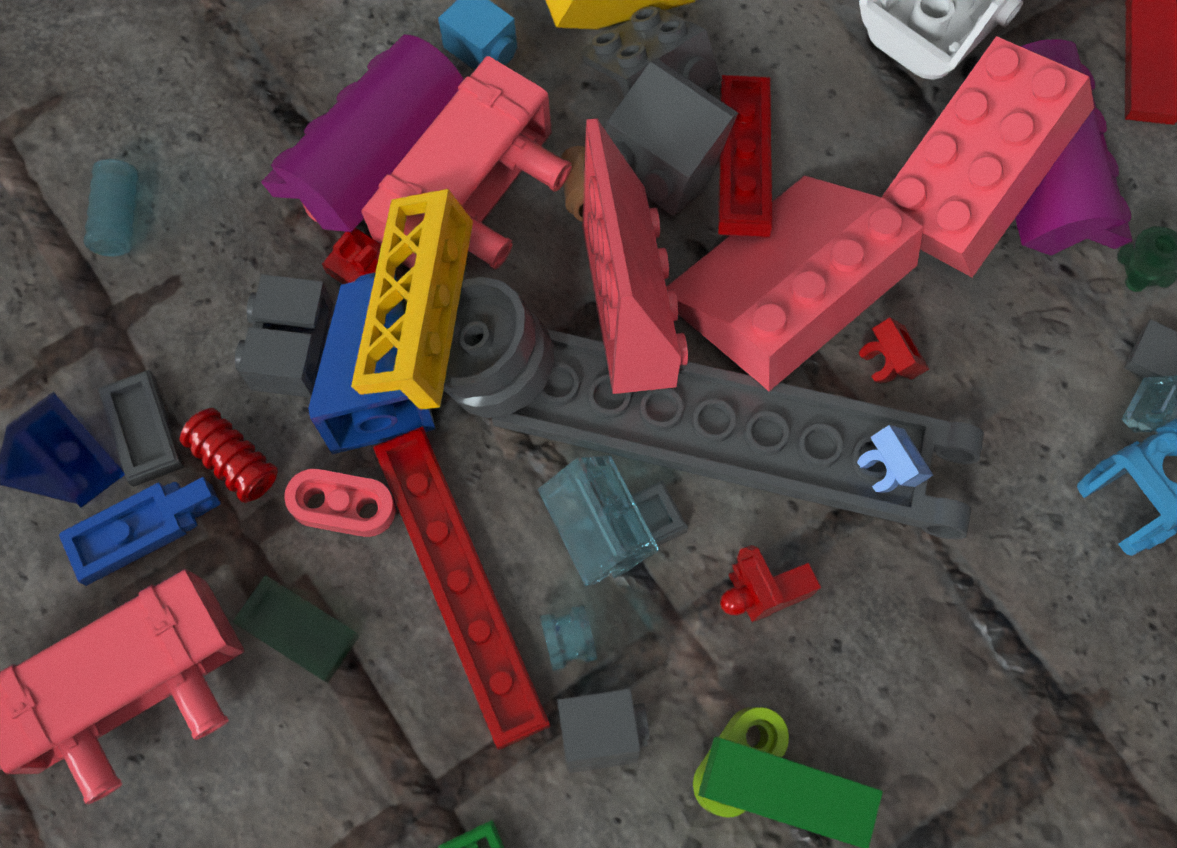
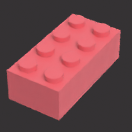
M998 36L995 37L882 195L884 199L924 227L920 250L973 278L1057 158L1094 109L1090 77Z

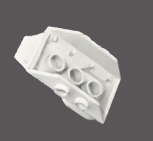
M1022 0L859 1L862 21L868 30L870 40L879 49L914 74L932 80L943 78L949 74L998 24L1006 27L1016 16L1023 4Z

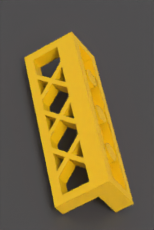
M449 189L391 200L351 387L360 395L401 390L420 410L438 408L441 405L473 220ZM425 213L424 220L406 236L404 228L407 216ZM412 253L416 254L415 265L401 279L396 281L394 279L396 268ZM405 299L407 301L405 313L386 329L384 327L386 315L401 300ZM395 346L398 351L394 371L374 373L376 363Z

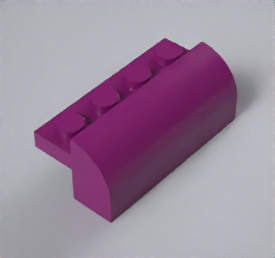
M403 34L389 50L375 56L367 65L369 70L357 82L348 85L337 95L336 100L338 102L326 114L315 118L306 126L304 130L306 135L294 147L283 151L273 160L271 164L273 170L261 181L273 197L300 199L324 230L352 232L364 219L361 210L379 189V183L387 174L390 175L458 92V86L464 80L453 63L427 41L413 35Z
M1048 39L1021 46L1089 76L1091 89H1095V81L1091 72L1085 65L1081 64L1076 43L1062 39ZM1094 97V109L1015 218L1022 246L1052 256L1085 239L1113 249L1133 241L1128 224L1131 221V211L1125 199L1120 195L1116 177L1119 175L1118 164L1113 155L1108 151L1104 133L1107 131V124L1102 113L1096 108Z

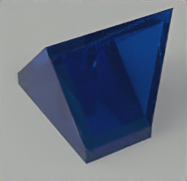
M55 392L49 394L6 427L0 452V485L75 503L82 508L125 475L124 470L85 420Z

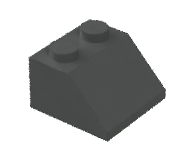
M654 58L646 66L607 121L605 130L645 187L647 198L674 216L706 190L738 112L659 59Z

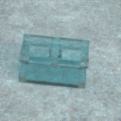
M611 455L576 458L538 488L585 586L594 585L609 574H612L613 578H617L649 556H653L660 551Z

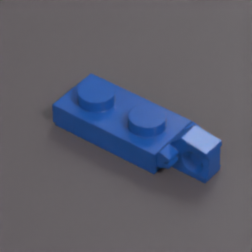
M204 477L182 488L177 482L165 486L158 482L60 532L59 537L78 582L87 586L187 534L186 532L198 526L195 520L196 517H200L219 506L221 502L213 485L206 481Z

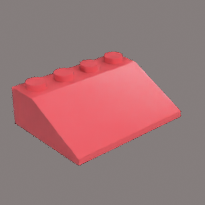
M587 119L582 227L612 393L619 394L677 387L680 366L687 365L688 348L685 334L676 333L674 321L678 320V301L675 290L666 289L665 279L669 277L666 248H658L656 238L660 237L659 213L656 207L649 208L645 187L599 120Z
M804 176L772 201V229L770 237L730 235L670 283L666 289H674L676 292L679 316L770 392L917 266L924 227L883 197Z

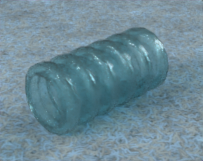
M99 160L93 164L91 170L93 177L90 181L91 191L88 196L89 206L87 208L88 219L85 222L86 234L84 235L83 242L85 247L99 255L120 256L128 253L132 248L130 238L133 235L132 223L135 220L133 210L136 207L135 196L138 190L136 183L139 180V173L133 165L122 160Z

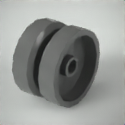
M487 277L463 280L443 390L470 414L485 418L510 415L530 404L546 386L554 367L553 341L544 324L530 311L520 295L505 282Z

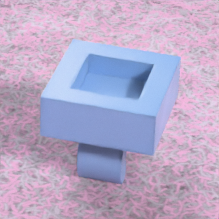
M891 425L870 437L878 450L865 452L857 461L860 468H869L879 461L885 464L887 469L885 478L872 486L875 492L880 493L890 492L899 484L901 486L916 487L933 476L905 429Z

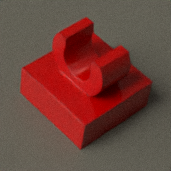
M357 228L352 232H345L333 245V251L322 263L325 273L342 284L355 282L358 277L365 274L376 273L381 244Z
M891 317L872 328L879 342H869L858 352L860 357L867 361L878 354L885 356V366L880 371L871 375L873 380L880 384L892 381L897 374L913 380L930 370L905 325Z

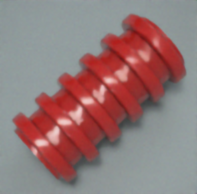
M213 407L207 408L193 415L182 428L179 438L181 444L191 448L192 454L196 458L202 459L203 465L207 469H214V476L218 480H225V485L230 491H237V498L241 502L248 503L263 496L274 484L278 468L273 463H266V456L259 451L255 452V446L248 440L244 441V436L240 431L232 430V423L227 419H221V413Z

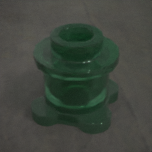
M1153 226L1144 229L1137 236L1134 245L1126 244L1119 250L1117 260L1124 265L1127 274L1125 285L1130 290L1142 292L1146 287L1156 285L1168 288L1176 281L1177 232L1164 226Z

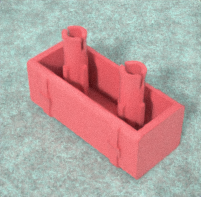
M486 56L471 76L465 77L458 86V92L393 172L383 178L378 185L379 189L361 210L372 239L382 245L392 199L449 189L473 220L468 251L488 263L491 268H499L508 257L513 243H511V239L503 237L482 223L522 171L556 192L564 185L572 169L571 162L563 160L542 147L552 133L548 93L542 87L492 57ZM425 213L407 216L404 228L406 236L424 220ZM412 253L402 264L411 269L415 265L417 255Z
M184 569L156 586L150 585L138 592L139 596L19 665L13 664L0 671V767L6 774H39L65 759L84 796L85 804H91L106 797L123 785L121 780L117 778L98 738L172 695L192 732L191 735L194 740L203 738L224 726L229 720L223 714L203 676L244 653L245 650L208 583L187 569Z

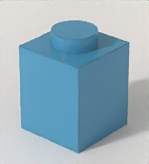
M457 0L438 18L443 47L473 70L479 66L486 56H490L506 65L516 52L515 19L490 0Z

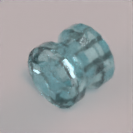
M583 604L572 607L567 615L559 617L552 613L540 615L553 671L564 669L568 661L581 659L588 663L597 660L594 640Z

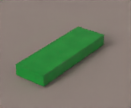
M714 737L698 796L860 848H869L883 791L723 738Z

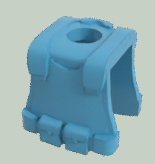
M1177 418L1156 430L1157 434L1148 437L1141 443L1136 441L1118 451L1117 454L1104 459L1077 483L1079 493L1083 498H1086L1129 472L1161 514L1118 544L1127 555H1136L1145 548L1147 550L1151 549L1159 543H1164L1168 538L1177 533V483L1171 481L1165 475L1162 467L1166 456H1177Z

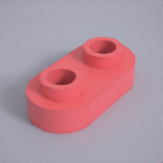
M307 469L296 474L289 481L284 495L287 509L299 523L308 527L356 536L373 537L383 533L392 524L396 514L395 501L383 483L375 479L321 469ZM313 495H325L324 503L320 507H308V501ZM369 503L378 505V510L373 517H360V511L363 506Z

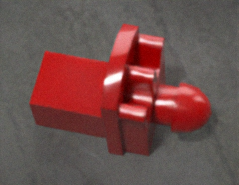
M750 545L739 550L737 556L738 563L733 565L734 572L728 574L735 587L724 592L721 596L720 605L726 614L732 616L741 615L747 611L753 623L812 597L821 589V586L809 563L773 577L759 548Z

